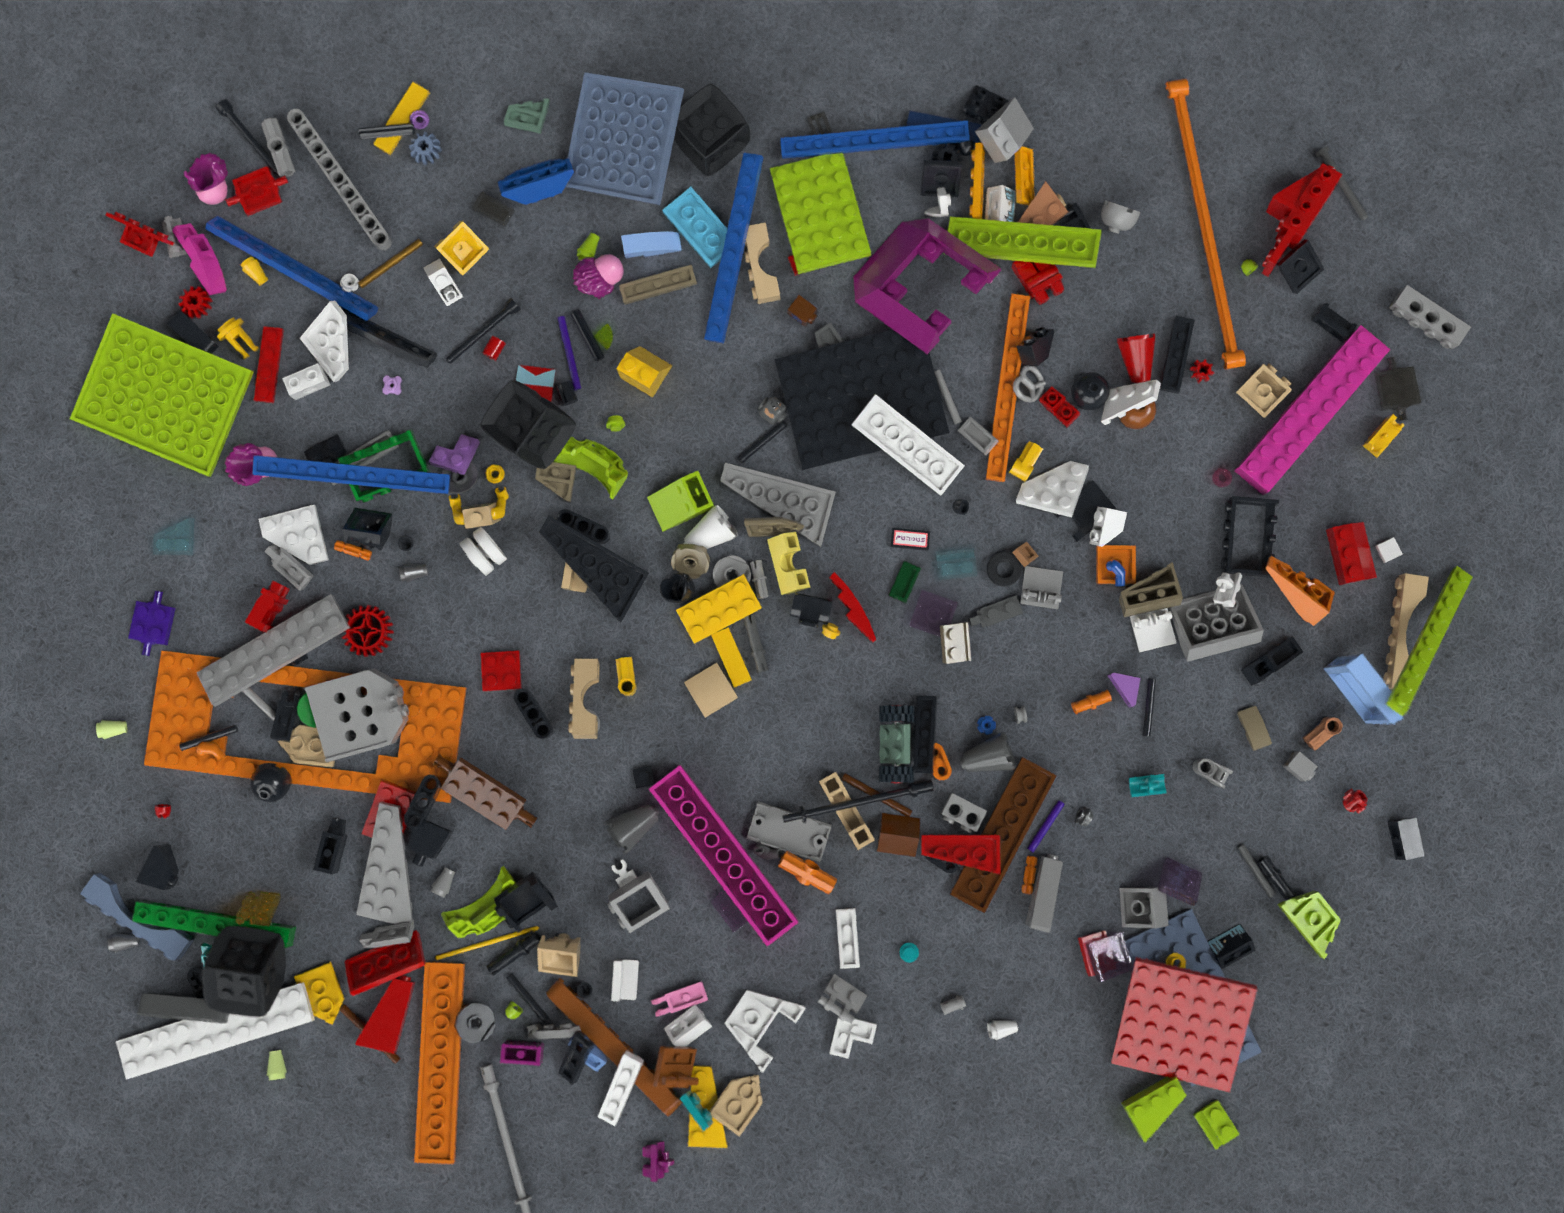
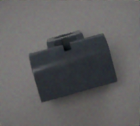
M795 592L790 616L799 618L798 624L817 628L818 622L828 624L833 600Z

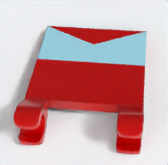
M518 365L516 381L528 386L541 397L552 402L556 369Z

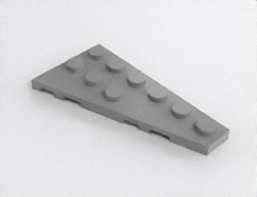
M725 463L720 480L721 483L773 517H783L803 524V529L799 531L794 530L819 547L822 546L835 491Z
M380 802L356 915L392 924L411 922L414 926L412 917L413 907L409 891L408 865L405 858L406 848L402 833L401 806Z

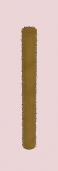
M417 239L360 280L358 284L363 289L423 245L420 239Z

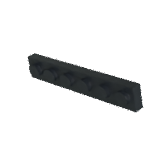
M341 307L347 315V330L360 335L425 368H428L435 361L437 353L369 320L366 321Z

